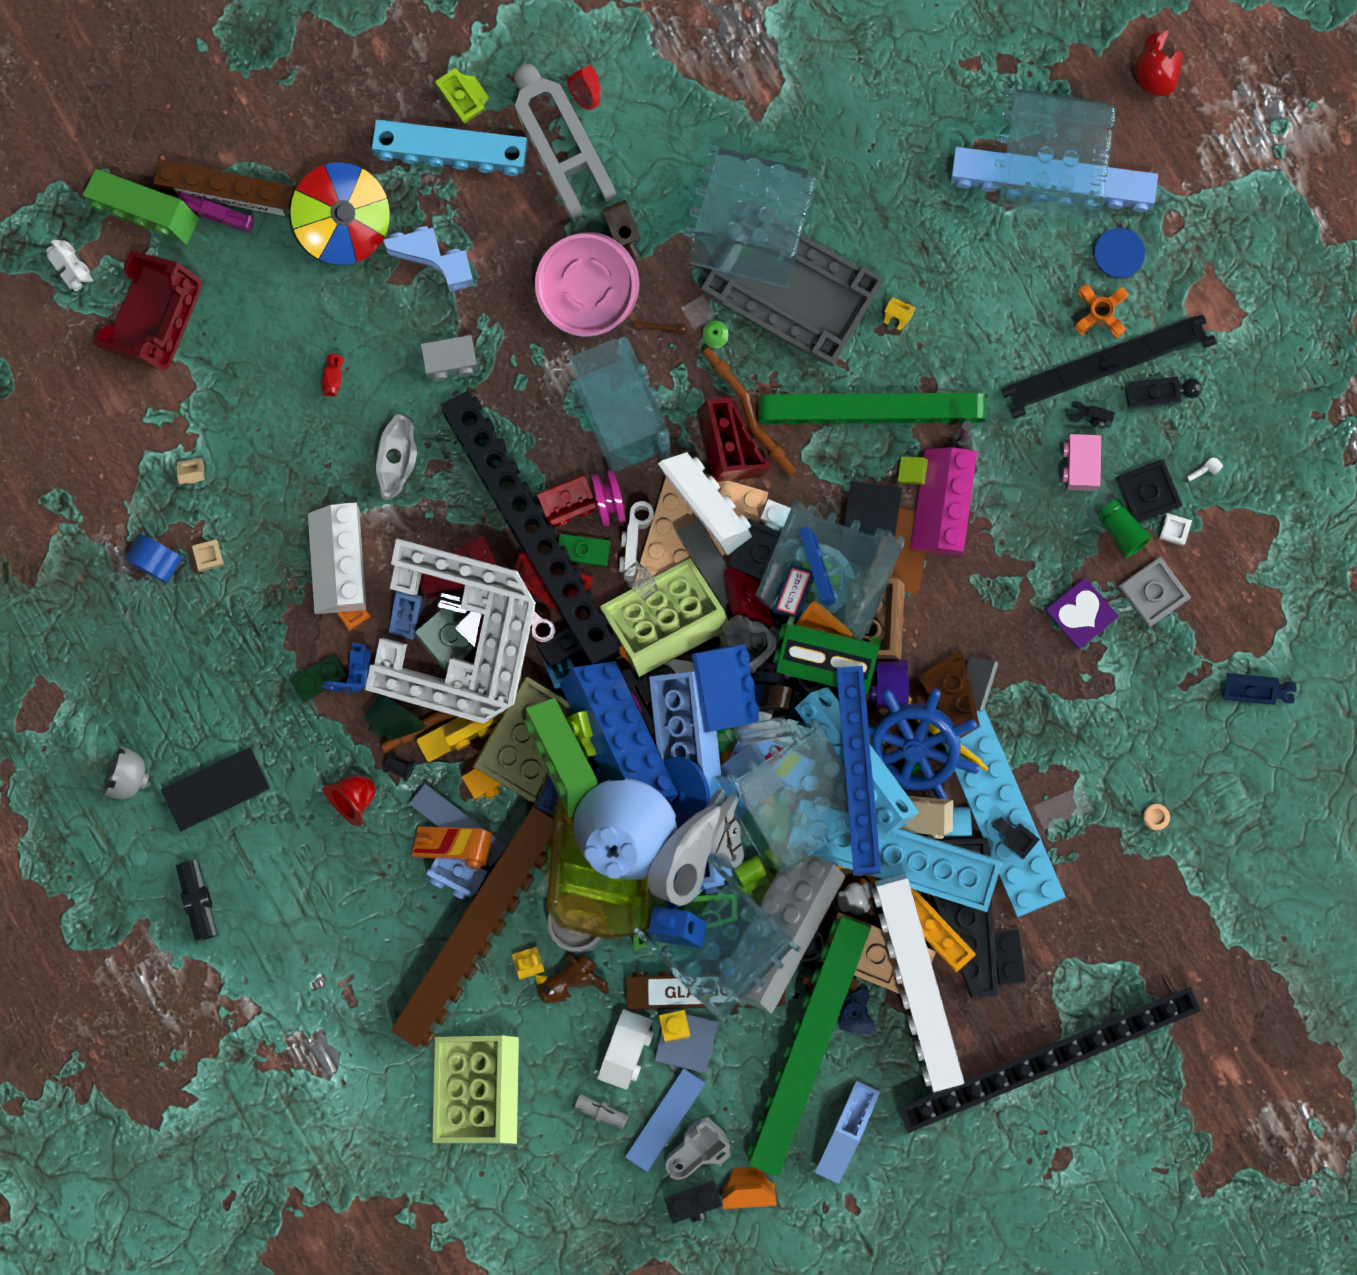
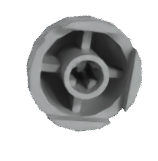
M119 746L115 752V755H119L117 761H112L103 788L106 790L103 792V795L122 800L135 796L139 788L145 789L149 774L145 773V762L138 753Z

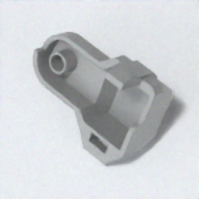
M703 1117L701 1120L694 1122L688 1128V1131L684 1133V1141L670 1152L665 1159V1166L669 1176L675 1180H682L687 1178L702 1164H722L730 1157L729 1139L725 1132L708 1117Z

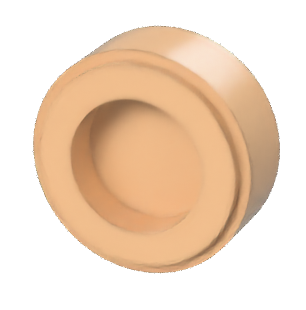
M1160 804L1149 806L1143 814L1145 826L1153 831L1164 829L1170 821L1169 811Z

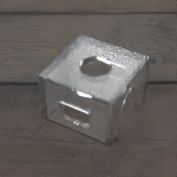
M638 561L623 571L629 587L644 601L658 591L653 575ZM634 571L635 576L630 579L629 575Z

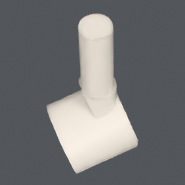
M1211 458L1200 469L1189 474L1187 478L1190 482L1208 470L1215 475L1223 468V464L1217 458Z

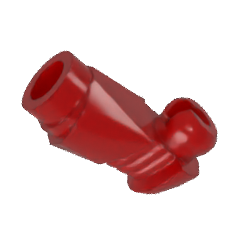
M333 353L327 355L325 359L327 369L325 368L320 385L322 386V394L329 397L337 396L341 387L342 371L340 368L344 364L343 357Z

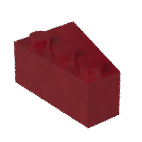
M731 397L707 399L701 405L697 413L711 474L716 482L762 477L771 466L767 460L763 459L757 448L759 445L756 440H752L745 428L746 423Z
M483 536L450 552L497 565ZM424 573L421 574L420 586L427 599L437 598L441 592L452 595L464 593L465 584Z

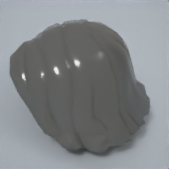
M736 615L730 620H726L720 632V647L746 644V650L750 657L749 666L751 673L756 672V668L760 667L777 648V639L763 623L750 621L748 617H743L742 615Z

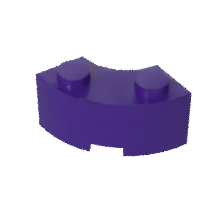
M876 660L872 679H875V685L871 686V701H876V708H888L882 696L883 691L886 689L892 691L899 706L909 704L907 660Z

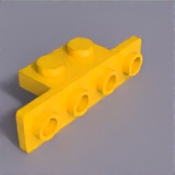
M504 711L486 723L458 717L418 738L417 743L426 760L432 762L454 749L459 751L471 744L470 741L477 737L482 739L490 735Z

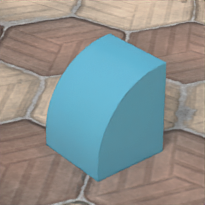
M953 807V831L944 835V839L970 838L972 836L970 807Z

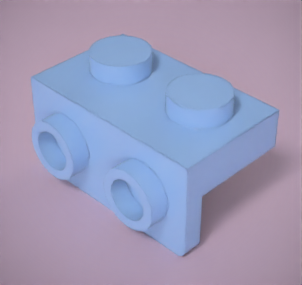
M435 859L430 870L426 872V875L430 878L429 883L440 889H443L444 886L454 890L452 895L465 902L467 898L474 900L488 874L487 871L481 868L474 870L465 867V863L459 859Z

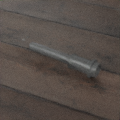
M970 421L963 422L961 430L954 435L952 439L953 448L966 450L971 448L972 435L970 433L972 423Z

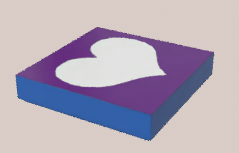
M1086 577L1045 610L1078 650L1119 617Z

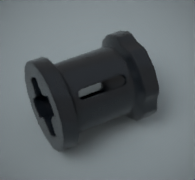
M391 751L384 765L383 772H391L402 777L403 781L408 782L415 768L416 761L413 759L411 761L396 755V752Z

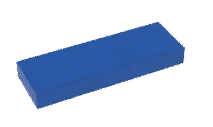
M808 526L799 529L820 600L826 606L836 603V598L816 534Z

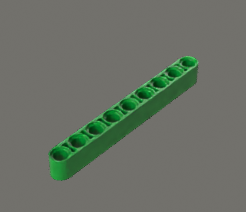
M983 393L768 394L758 396V423L767 425L963 423L965 421L980 423L986 421V395Z

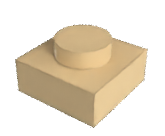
M203 458L177 462L179 484H193L205 480Z
M217 539L192 546L199 572L224 566Z

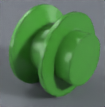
M720 321L707 323L703 329L705 344L711 348H721L728 340L726 325Z

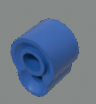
M138 534L124 561L168 584L182 557L155 540Z

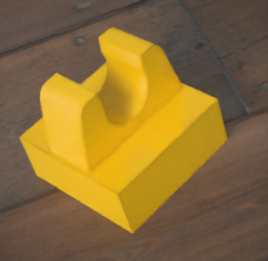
M893 297L886 307L884 323L888 325L891 318L895 317L899 320L897 329L902 330L911 319L916 307Z
M537 947L512 954L519 980L545 972Z

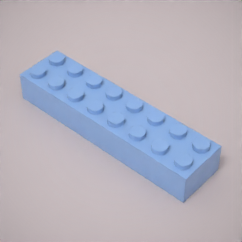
M695 671L651 676L649 680L657 750L663 762L673 757H684L697 764L706 777L711 799L717 790L723 789L717 730L705 732ZM710 854L706 863L703 883L733 879L732 869L720 866L715 860L714 855Z

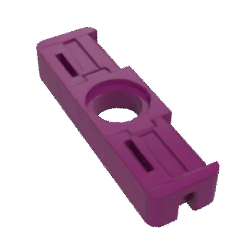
M179 192L177 199L182 200L197 216L249 234L251 233L255 222L252 216H247L230 210L227 207Z

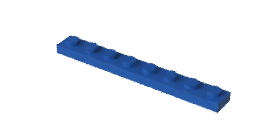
M863 666L837 667L836 674L853 875L880 874Z

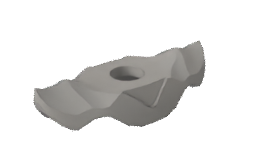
M396 414L383 431L378 443L375 472L379 495L383 500L392 499L402 491L404 483L413 471L416 462L417 446L413 436L414 425L408 417L402 414ZM390 449L397 450L400 455L399 461L395 464L390 463L386 455Z

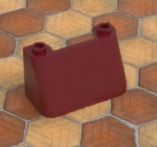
M130 251L124 264V272L126 277L132 281L114 326L102 325L97 330L92 344L105 351L164 371L170 367L196 305L201 292V280L178 262Z

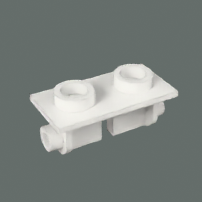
M62 240L51 241L53 245L46 250L48 253L47 258L57 271H60L64 266L66 267L60 276L69 289L78 291L83 287L82 282L94 281L89 275L88 267L79 261L74 254L75 249L70 243Z

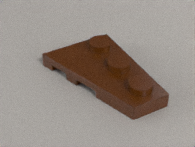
M959 650L917 676L928 695H930L933 689L940 690L941 695L936 707L955 726L973 719L977 722V727L974 730L980 727L962 650ZM971 730V731H969V732H967V733H964V734H962V735H959L960 739L963 738L964 736H966L967 734L971 733V732L974 731V730Z

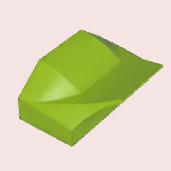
M455 68L435 81L443 98L463 124L485 110L484 105L489 96L475 76L461 74Z

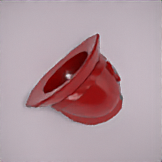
M360 775L344 777L341 780H337L334 784H326L321 789L328 801L351 825L357 827L361 826L364 822L362 815L365 808L373 800L376 791L374 783L370 778Z

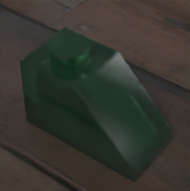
M381 694L362 718L370 725L367 730L378 738L384 735L390 740L424 730L426 727L415 715Z

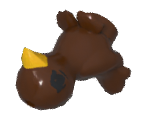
M567 953L566 957L569 962L555 976L535 975V980L538 984L537 995L541 1001L548 1004L567 1001V997H571L570 993L567 992L568 988L594 986L604 995L609 993L606 979L597 976L593 972L598 964L580 953L578 958L571 953Z

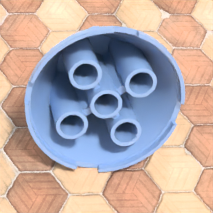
M633 779L608 780L593 787L579 803L574 816V835L581 853L596 871L613 879L637 880L648 877L651 863L663 845L677 831L676 816L668 801L653 787Z

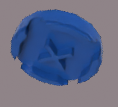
M1115 228L1106 231L1098 239L1094 248V260L1097 268L1113 279H1125L1133 276L1141 268L1145 259V247L1142 240L1135 232L1125 228Z

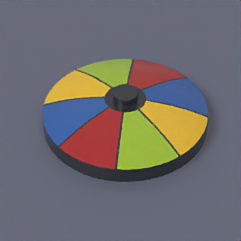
M336 162L319 166L302 177L292 192L288 208V218L295 240L308 255L326 264L348 265L367 258L380 246L388 230L390 211L383 188L370 173L356 165Z

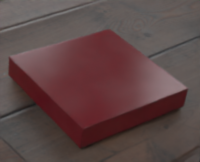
M732 567L726 569L724 575L732 613L748 617L750 621L761 622L768 629L773 627L765 584Z

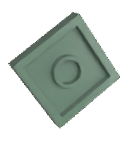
M440 608L413 634L442 669L447 672L451 658L462 660L475 647L454 627L453 623L463 613Z

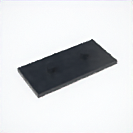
M251 747L161 789V792L179 831L182 832L270 790V787Z

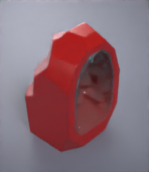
M592 65L578 70L567 78L568 89L574 100L587 110H594L601 102L599 95L601 87L598 83L599 76Z

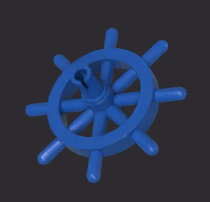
M938 689L931 690L926 705L905 704L899 706L891 690H884L882 696L890 711L879 720L876 727L868 725L869 737H872V748L904 792L905 790L922 791L932 789L936 798L948 799L941 784L952 775L955 768L977 774L980 771L978 764L959 758L961 751L959 735L974 730L977 727V722L972 719L955 726L944 713L936 709L941 695ZM907 719H919L920 722L911 729ZM897 723L904 738L886 731ZM930 723L941 732L928 737ZM947 741L949 754L931 747ZM883 742L900 748L885 754ZM927 757L944 764L934 772ZM906 758L902 771L891 764ZM916 762H918L924 775H911Z

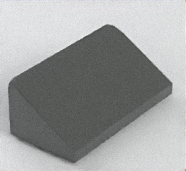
M970 657L966 666L976 710L983 712L998 662Z

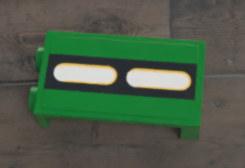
M790 616L787 624L782 623L779 639H783L782 649H776L773 663L778 664L777 673L838 687L837 667L863 666L865 694L868 695L882 638L871 636L870 642L796 625L794 624L795 617Z

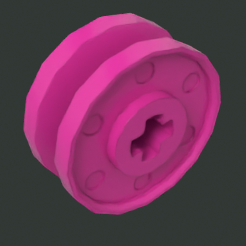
M614 470L607 471V483L602 484L597 473L592 474L594 497L603 528L610 526V514L615 513L619 523L626 522L622 496Z

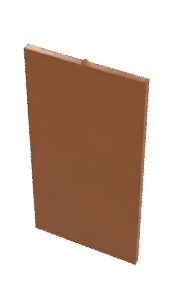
M899 508L891 569L881 568L879 578H899L905 584L904 592L918 594L926 552L911 550L916 511Z

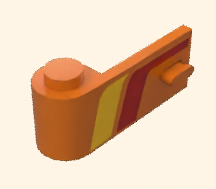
M418 826L412 857L459 859L465 863V867L479 870L481 866H486L492 833L476 828Z

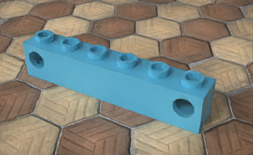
M376 120L372 144L374 156H377L382 161L402 159L407 164H417L419 161L427 162L432 167H442L444 164L452 165L453 168L458 170H467L469 167L477 168L478 171L483 173H492L493 170L502 171L503 174L508 176H517L518 173L524 174L528 150L526 137ZM382 138L394 139L390 145L381 144ZM505 152L517 153L519 157L516 160H508L505 157Z
M829 687L810 693L795 709L845 777L839 701ZM870 745L876 821L884 832L888 834L904 827L919 811Z

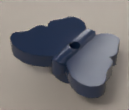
M866 987L851 993L850 997H845L840 1011L842 1019L839 1022V1027L841 1030L850 1033L856 1031L858 1034L870 1036L875 1035V1025L866 1016L868 1015V1010L865 1007L870 997L869 990ZM854 1011L857 1012V1015H856V1016H853V1015H852V1013H853Z

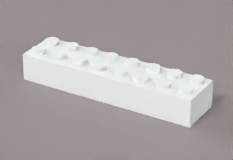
M904 873L875 881L876 888L871 890L876 907L882 906L883 914H879V919L883 932H889L890 939L886 940L890 957H896L897 965H893L898 984L903 983L905 990H901L900 994L905 1010L910 1009L912 1014L907 1016L912 1035L917 1034L919 1039L914 1042L919 1061H925L926 1066L921 1067L926 1087L931 1085L933 1092L965 1084L908 878Z

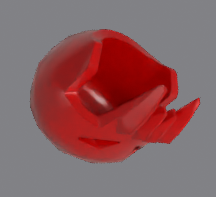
M1168 30L1161 34L1156 31L1145 39V47L1135 64V77L1140 87L1153 96H1168L1175 90L1179 81L1182 53L1174 51L1167 58L1161 52L1169 33Z

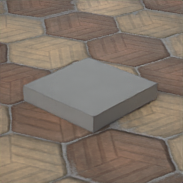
M1161 556L1118 586L1148 628L1191 599V596Z

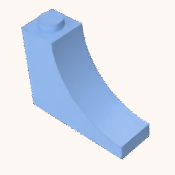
M858 1081L855 1082L816 1168V1174L839 1184L861 1139L880 1094L879 1091Z

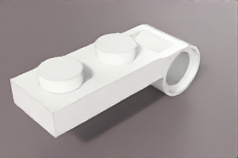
M639 501L631 507L627 532H622L621 547H626L625 557H620L619 572H624V580H635L639 529H646L651 526L654 518L652 506L644 501ZM639 510H646L649 513V517L644 521H640L635 518V513Z

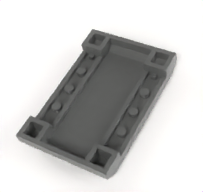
M752 203L701 287V292L714 302L821 363L834 366L884 283L885 278L864 266L862 268L774 219L773 214Z

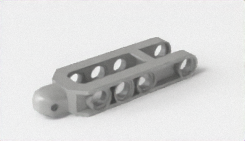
M522 64L517 67L514 72L515 84L519 90L515 103L516 114L570 218L573 219L583 214V210L567 178L585 169H588L595 185H599L605 202L616 198L617 194L561 84L542 79L536 67L531 64ZM540 94L554 99L560 113V118L562 121L565 120L571 133L572 141H576L581 153L561 163H558L528 105L531 98Z

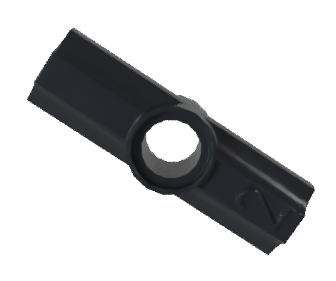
M189 860L175 865L182 889V904L186 915L189 916L195 941L217 936L211 908H213L209 890L204 885L198 860Z

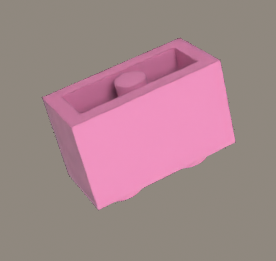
M1070 434L1068 442L1063 443V457H1067V467H1063L1062 481L1067 482V490L1098 491L1101 472V435Z

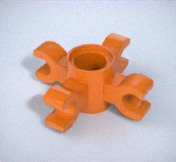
M1087 283L1078 289L1077 295L1090 307L1089 314L1081 319L1074 328L1080 336L1087 332L1094 324L1099 326L1105 325L1116 339L1125 333L1126 328L1113 315L1114 308L1126 300L1129 295L1123 287L1119 288L1109 298H1098ZM1102 306L1107 309L1108 314L1106 316H1099L1095 312V308Z

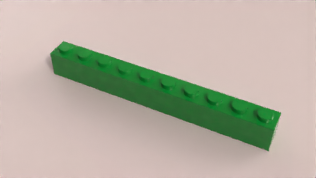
M843 915L840 920H834L829 933L834 935L831 945L825 944L820 957L825 962L822 970L816 968L811 984L816 985L812 995L808 993L802 1006L806 1013L803 1020L797 1019L793 1033L797 1035L794 1045L788 1043L783 1057L788 1059L785 1069L779 1068L774 1083L779 1084L775 1094L770 1093L765 1108L770 1110L766 1119H760L756 1129V1133L760 1134L757 1144L751 1143L746 1157L751 1159L749 1166L779 1177L872 926Z

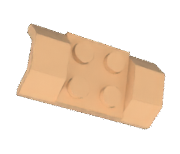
M838 912L836 917L837 920H840L841 916L843 915L856 921L862 922L840 912ZM872 926L854 975L900 994V991L905 989L903 983L898 984L894 973L893 965H897L896 957L891 958L886 940L890 939L889 932L884 933L882 929ZM829 934L826 944L831 945L834 935ZM927 948L932 963L936 951ZM819 959L820 962H825V960Z

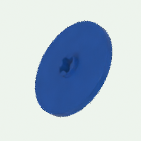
M673 757L663 762L678 792L677 797L670 803L676 816L677 830L695 814L704 810L710 801V790L704 773L697 764L684 757Z

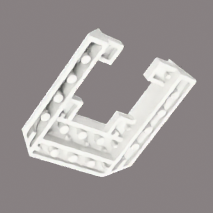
M396 539L391 564L395 566L390 589L417 595L422 573L465 584L461 609L483 614L484 619L475 662L471 663L451 658L446 680L403 668L407 644L386 638L379 639L375 663L370 665L365 690L479 723H486L515 703L536 603L520 575L515 570Z

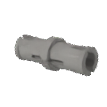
M580 1094L574 1110L595 1118L596 1122L600 1123L602 1121L621 1131L629 1116L608 1107V1104L605 1102L599 1103Z

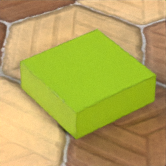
M901 457L898 482L901 484L925 485L928 459L922 457Z

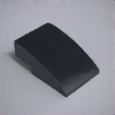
M851 481L841 546V554L849 563L891 569L902 488Z

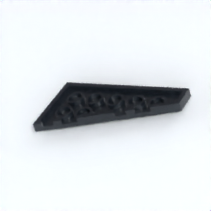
M988 838L938 840L989 856ZM930 894L936 912L976 954L960 969L970 997L998 996L992 898L988 911L985 912Z

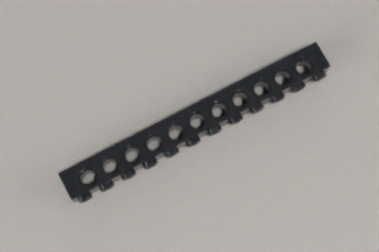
M467 390L442 403L441 412L587 663L589 665L606 663L619 657V647L622 646L619 638L615 633L611 634L606 627L609 623L605 614L602 611L598 612L595 608L594 603H596L592 592L589 589L585 590L582 586L583 578L576 567L572 569L568 562L571 559L568 551L564 546L560 547L555 540L558 538L555 529L551 524L547 525L543 519L545 513L538 502L534 504L530 497L533 494L526 481L521 482L517 474L520 473L518 466L514 460H508L505 454L507 448L501 438L497 440L494 436L493 431H495V428L489 417L484 419L480 412L482 406L476 396L472 397ZM470 417L474 418L476 422L473 425H465L463 420ZM478 439H486L489 442L484 447H479L475 444ZM491 460H498L501 463L497 468H491L487 464ZM509 481L514 485L508 490L500 487L501 483ZM516 503L526 505V508L522 511H516L512 507ZM529 524H535L539 527L534 533L525 530ZM541 546H548L552 549L548 554L538 552V548ZM555 567H560L564 570V573L560 576H554L550 571ZM567 589H573L577 592V595L573 598H567L563 595V592ZM583 610L587 611L590 616L585 620H581L576 617V613ZM593 632H598L603 638L598 642H594L588 636Z
M1190 986L964 1081L965 1084L944 1089L896 1110L906 1134H909L1200 1012V1006Z

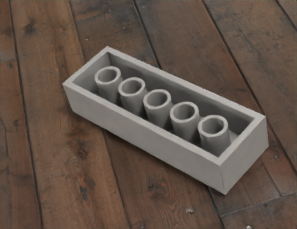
M791 847L717 985L729 996L772 1014L845 878L841 870L834 863Z

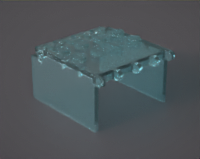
M1006 88L1005 95L1014 98L1011 110H1003L1001 115L1003 118L1011 119L1009 135L998 136L999 142L1008 144L1005 160L996 159L994 164L997 167L1004 168L1002 182L993 181L991 188L1000 190L997 204L1098 219L1103 206L1102 199H1104L1106 180L1099 179L1097 176L1107 177L1110 159L1109 155L1100 154V152H1111L1113 131L1104 129V127L1114 128L1116 107L1108 106L1107 102Z
M713 145L709 146L708 153L716 156L714 166L706 164L702 169L704 174L711 175L708 186H698L696 189V194L704 196L701 209L692 207L689 212L692 217L698 218L695 228L685 227L684 235L693 238L690 264L789 289L795 260L793 258L796 255L799 244L798 238L801 237L809 207L812 208L818 177L808 174V169Z
M621 337L619 341L617 338L568 358L577 378L572 383L610 470H614V473L656 455H659L662 461L671 458L670 434L659 409V396L655 387L650 388V376L644 363L639 364L633 348L626 337Z
M795 499L756 596L767 608L774 609L790 564L811 570L799 529L808 526L816 534L836 603L826 606L821 602L814 580L800 617L815 600L847 626L853 634L852 638L862 640L864 634L869 632L904 545L905 537L899 536L896 540L890 531L886 530L884 533V530L880 528L877 529L874 536L858 531L860 522L856 520L853 521L851 528L834 523L837 516L836 513L830 512L827 520L813 516L815 506L809 505L806 510L800 500Z
M815 718L810 721V724L801 721L796 725L803 737L800 738L799 734L794 731L790 734L794 743L782 751L778 752L774 745L771 746L769 751L773 757L764 763L756 766L753 760L747 762L751 771L738 780L733 773L727 775L728 778L721 775L715 777L720 788L726 791L725 796L727 799L733 793L738 796L739 800L734 812L764 864L782 873L804 861L801 851L807 857H810L826 846L822 837H825L831 843L847 832L844 825L845 822L849 826L845 769Z
M709 856L707 861L728 884L717 894L721 899L718 903L712 899L698 913L702 920L707 922L702 948L667 944L662 949L638 927L634 932L689 992L726 1025L729 1019L725 1015L737 1003L743 1008L746 1003L742 998L756 984L763 988L765 984L761 979L775 965L782 969L784 964L780 960L792 948L796 952H799L802 948L730 874ZM692 926L688 928L689 933L692 930Z

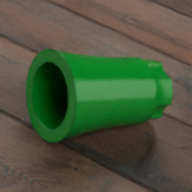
M1118 500L1107 504L1097 514L1103 522V526L1119 547L1124 559L1136 554L1153 538L1135 520L1125 506L1122 507Z

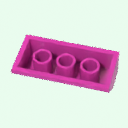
M952 447L925 449L924 458L928 459L925 485L919 486L911 550L962 557L977 451Z

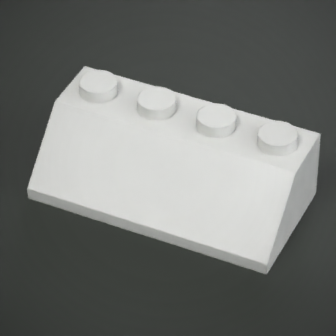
M686 452L658 463L667 480L727 555L752 537L748 530L751 527L749 522L742 514L739 517L735 514L733 509L736 506L727 495L724 497L720 495L717 490L721 487L712 476L709 478L705 476L702 472L705 467L697 457L692 459Z
M357 503L329 505L308 513L314 613L325 614L366 610L360 511Z

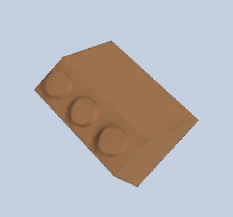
M847 578L845 626L855 633L852 638L870 642L871 636L882 638L877 660H901L905 584L899 578Z

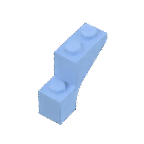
M419 227L414 229L413 233L405 235L403 233H394L389 236V239L384 240L390 256L428 265L440 271L448 284L449 292L474 286L466 251L453 249L447 251L444 256H440L434 228Z

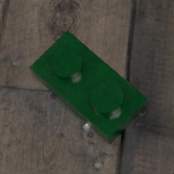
M334 654L290 679V682L301 702L305 703L326 691L321 687L322 682H342L348 677Z

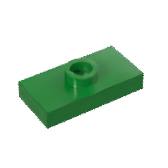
M565 534L559 535L558 545L560 547L564 546L571 558L568 562L600 567L608 566L611 541Z

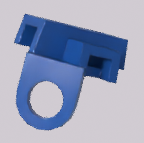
M353 642L352 650H350L347 683L325 681L322 682L321 687L325 690L344 693L361 691L366 686L371 665L372 649L366 648V645Z

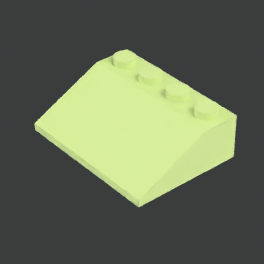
M691 558L599 606L605 614L613 633L619 638L623 651L639 677L719 635L727 620L724 609Z
M435 1037L433 1143L517 1144L519 1037Z

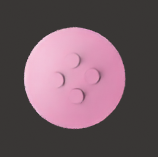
M593 232L570 235L551 246L542 257L535 276L536 297L545 316L559 329L577 336L600 335L617 327L632 312L639 293L637 267L629 252L611 237Z

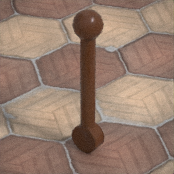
M640 319L634 322L636 330L649 328L676 331L681 335L687 331L685 325L677 327L643 323Z

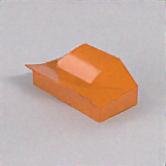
M754 1167L734 1168L727 1183L722 1187L723 1209L776 1206L775 1185L768 1180L762 1170Z

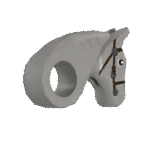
M724 789L717 790L706 808L686 821L663 845L651 863L648 872V887L653 896L679 906L691 902L700 891L704 880L706 863L710 854L714 855L715 860L720 866L728 869L736 868L742 863L744 852L741 843L740 824L734 816L739 798L735 793L724 802L726 791ZM677 871H678L677 878H676V880L674 881L675 875H676V873H677Z

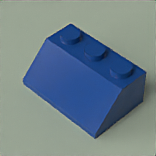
M746 644L720 647L692 654L705 732L747 725L759 721V707L755 700L754 680L751 677L750 657L746 650Z

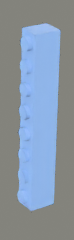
M956 147L951 176V183L964 189L975 186L981 187V190L987 192H995L996 189L1005 190L1010 195L1027 193L1038 199H1044L1047 196L1057 197V200L1061 202L1079 200L1085 205L1093 206L1101 203L1107 204V207L1113 209H1121L1122 206L1131 207L1136 212L1152 210L1155 204L1158 174L961 147Z

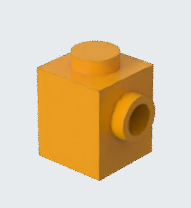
M476 769L462 776L476 802L484 797L487 800L495 797L500 793L499 788L503 787V785Z

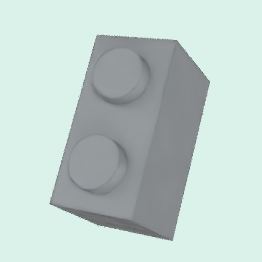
M471 335L421 344L428 379L443 381L448 379L450 375L458 374L459 377L472 375L473 371H478Z

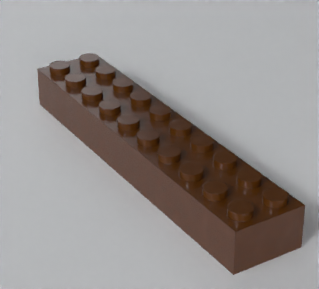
M532 807L390 1030L391 1032L419 1050L430 1046L436 1036L433 1033L434 1029L438 1024L442 1026L450 1014L447 1010L452 1001L457 1003L464 992L463 988H461L466 979L471 981L478 970L476 963L480 957L485 959L492 948L490 941L494 935L499 937L507 924L504 919L508 913L513 914L521 902L518 897L521 892H527L535 880L534 876H532L537 868L541 870L549 858L547 856L549 848L551 846L555 848L563 835L561 834L560 823Z

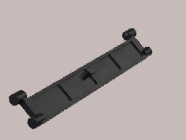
M1202 314L1002 388L1001 393L1004 399L1011 397L1015 408L1011 409L1010 412L1012 418L1016 419L1026 415L1024 407L1200 341L1204 349L1216 345L1217 342L1214 335L1206 336L1202 325L1206 324V319Z

